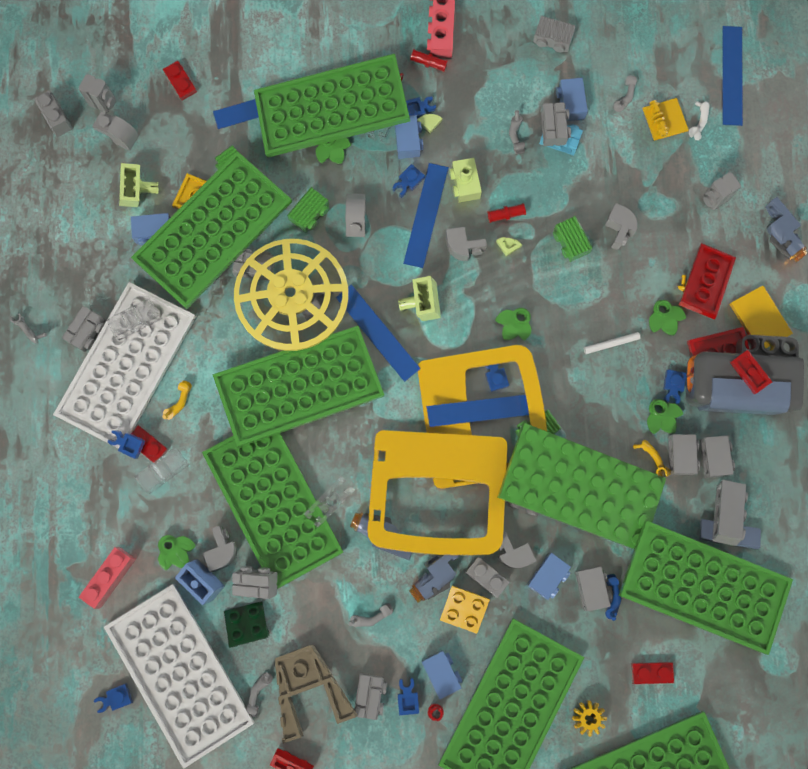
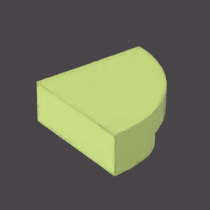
M426 114L419 117L417 122H421V126L431 134L442 122L443 118L435 114Z
M502 237L496 240L506 257L522 247V244L516 239Z

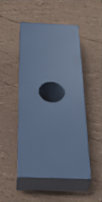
M705 519L700 521L699 540L714 542L712 541L714 521ZM743 526L746 530L745 538L736 546L759 549L761 545V529Z

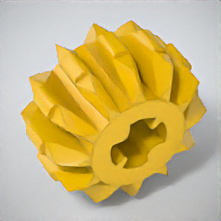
M587 700L586 707L580 702L579 706L581 709H573L578 714V716H572V720L578 721L574 724V727L576 729L580 728L582 735L587 731L589 737L592 736L593 730L597 735L600 734L598 727L600 726L604 729L605 725L601 721L607 720L606 716H600L605 710L603 708L598 709L599 703L597 702L592 705L591 701ZM586 715H591V717H593V721L591 722L586 720Z

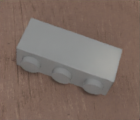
M722 480L716 487L712 541L736 546L740 541L744 540L746 530L743 528V522L747 516V511L744 510L748 499L746 484Z

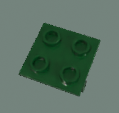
M263 601L224 611L229 648L269 638L270 633L266 625Z

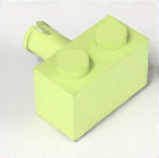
M469 158L453 161L449 174L450 179H454L455 186H453L454 197H458L459 203L480 199L482 191L475 159Z
M121 163L119 206L138 207L139 194H158V182L141 181L140 165Z
M431 276L412 279L414 296L398 299V302L401 303L399 304L400 310L403 311L416 307V314L422 321L441 318L436 281Z

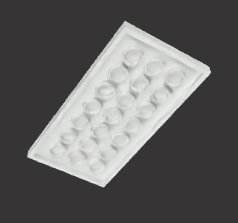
M128 282L53 415L107 443L110 439L117 440V436L111 433L113 430L121 431L123 436L125 433L131 434L193 324L196 315ZM113 445L114 447H116V448H118V449H119V447H120V445Z
M175 584L170 585L104 626L183 769L255 723Z

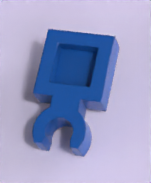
M420 97L406 100L409 116L417 115V118L425 115L426 112H434L436 105H428V103H432L433 97H427L422 102Z
M411 164L399 176L401 182L393 185V191L401 188L403 191L400 193V197L402 198L406 195L407 189L410 188L413 191L425 179V175Z
M499 364L485 366L490 370V372L485 373L490 392L509 387L504 368L498 369Z
M666 370L663 387L664 390H669L668 394L664 397L666 403L669 402V397L672 396L675 398V404H679L680 395L678 392H684L686 373Z
M119 430L111 432L117 436V440H108L110 445H120L119 452L134 459L139 457L145 440L130 433H125L123 436Z
M410 678L411 684L408 687L403 685L402 679L399 680V686L403 690V693L398 694L399 716L419 714L418 692H412L414 687L413 678Z
M127 683L106 691L107 698L101 696L94 699V703L103 702V708L97 710V713L106 711L109 706L114 711L133 703Z

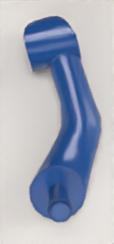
M615 574L607 575L606 583L607 586H612L613 600L610 603L611 607L607 608L605 615L608 619L615 621L622 598L618 596L620 592L618 578Z

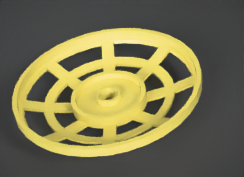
M282 239L264 245L245 261L236 278L234 304L241 323L256 340L274 349L298 351L318 345L337 329L347 310L348 285L341 265L326 249L307 240ZM290 243L307 245L320 251V253L314 259L301 254L291 253ZM282 244L283 254L269 259L263 265L254 260L265 250ZM326 257L337 269L341 284H330L327 274L319 265ZM291 259L307 262L308 265L302 272L292 269ZM283 260L284 270L274 274L267 269L273 263ZM251 266L257 272L253 277L250 293L239 295L243 274L246 268ZM314 269L321 275L324 284L312 285L308 276ZM261 275L270 280L267 290L256 292L257 283ZM288 288H294L296 293L294 296L288 297L285 295V291ZM325 292L322 306L318 309L312 304L314 293ZM331 292H342L340 309L336 318L332 321L324 314L330 302ZM268 298L272 307L266 315L260 310L257 303L258 299ZM251 301L255 313L262 320L255 330L245 319L240 303ZM307 309L314 315L308 321L297 325V314ZM278 312L288 315L289 325L275 323L272 319ZM318 320L328 327L315 338L299 342L298 331L309 328ZM267 326L279 331L290 332L292 344L275 342L261 334Z

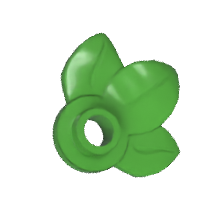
M343 138L331 141L330 143L319 144L316 148L318 161L323 163L330 159L334 163L342 164L344 161L343 149L351 146L349 140Z
M659 300L653 307L654 313L649 318V327L653 333L662 329L666 334L674 336L678 329L677 321L686 319V315L680 307L672 306L667 300ZM660 307L665 308L664 313L660 311Z
M517 308L514 311L504 310L495 319L497 323L504 325L502 330L504 340H512L519 336L525 341L531 334V326L529 324L531 315L525 308ZM523 315L524 320H519L517 316Z
M662 399L653 400L649 405L648 429L652 434L657 433L660 428L667 433H675L677 428L675 418L682 416L683 411L675 403H666ZM660 406L661 412H657L655 407Z
M165 535L161 537L158 542L160 550L158 561L160 566L165 570L169 569L172 564L183 568L189 562L187 552L196 547L195 543L185 536L175 538L172 535ZM166 542H171L172 547L165 548L164 544Z

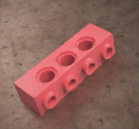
M430 0L433 1V6H429V17H432V22H428V34H431V39L427 40V50H431L430 53L437 58H452L455 0Z

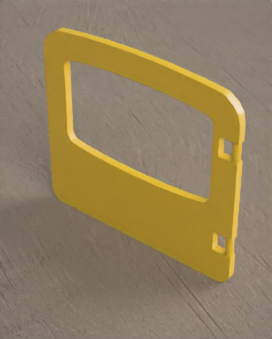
M512 345L421 361L418 364L420 367L418 377L426 433L472 435L470 422L430 427L426 406L466 402V371L468 369L508 362H516L519 366L526 393L530 425L547 431L541 388L532 353L522 345ZM433 478L434 485L439 489L478 484L470 481L454 482V479Z
M379 431L375 436L367 529L371 543L379 548L435 555H491L497 552L502 546L505 500L497 497L506 473L507 441L502 437ZM379 451H386L385 461H378ZM394 478H441L486 484L489 487L487 535L481 538H433L386 531L384 529L388 481ZM374 510L381 511L380 521H373Z

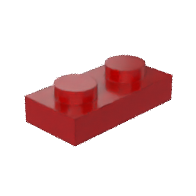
M179 61L163 68L165 75L181 101L197 93L196 88Z
M748 350L730 362L753 394H757L772 383L771 379Z
M139 425L131 433L145 440L141 453L154 464H157L169 450Z
M673 662L631 663L632 684L674 683Z
M277 748L270 763V766L276 769L314 768V765L306 760L300 759L288 751Z

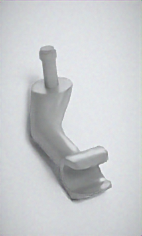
M627 76L625 85H629L627 94L624 98L614 103L615 111H623L632 101L637 82L635 76Z
M515 110V116L512 117L509 128V136L512 140L515 154L525 152L524 141L519 142L517 137V130L523 120L519 116V110Z
M18 313L19 319L15 321L13 316H10V321L20 326L33 343H39L38 339L47 336L46 332L36 336L24 322L25 319L21 314Z
M387 603L379 608L381 612L373 617L367 618L353 615L348 624L354 627L373 626L391 615L393 608Z
M264 673L251 688L247 705V712L251 717H256L258 714L259 706L255 705L258 693L273 680L270 673Z

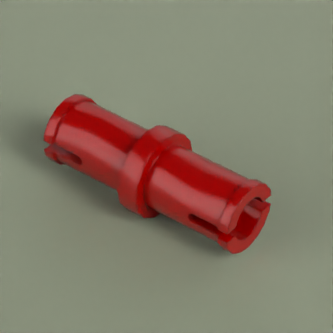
M413 49L410 61H415L425 65L426 68L432 67L442 72H445L448 63L447 60L434 57L431 53L426 54Z
M524 203L511 207L503 206L502 209L487 211L489 223L503 219L507 221L512 217L526 215Z
M433 703L428 708V716L433 721H440L444 715L443 707ZM437 709L439 712L434 715L433 711Z

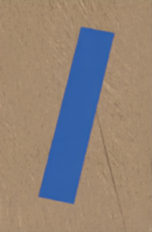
M723 26V125L743 126L742 27Z
M255 99L213 111L218 129L259 118Z
M432 163L428 165L403 264L419 268L424 267L449 167Z
M351 284L348 287L346 311L405 382L420 370V367ZM342 293L336 297L340 303L342 301Z
M526 395L426 406L430 427L529 415Z

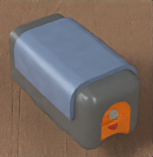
M747 335L738 340L736 353L701 352L696 356H692L687 362L686 401L689 405L697 407L699 411L777 415L798 411L802 408L804 360L799 357V344L792 337ZM745 340L750 342L751 349L745 347ZM765 341L770 344V350L765 349ZM784 343L789 345V352L784 349ZM746 350L751 353L772 381V383L757 394H753L730 364L732 360Z

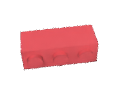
M114 547L78 598L94 609L102 608L136 558L122 548Z

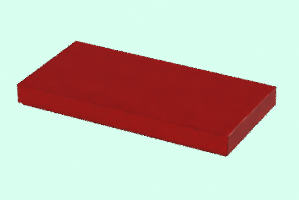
M701 243L679 305L715 319L736 257Z

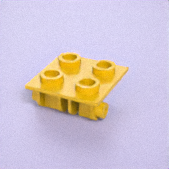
M677 98L660 103L653 100L649 103L650 106L642 108L654 141L689 131Z
M452 586L440 621L477 634L490 599Z

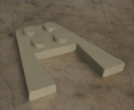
M313 644L275 658L276 678L280 694L278 700L279 705H281L282 717H280L281 727H283V744L304 736L291 696L324 684L337 724L358 716Z

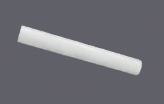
M636 332L584 347V352L589 354L640 339V334Z

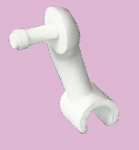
M697 101L695 103L696 106L700 107L701 111L697 127L689 129L690 137L694 136L695 140L701 139V131L708 120L710 106L706 101L703 103Z

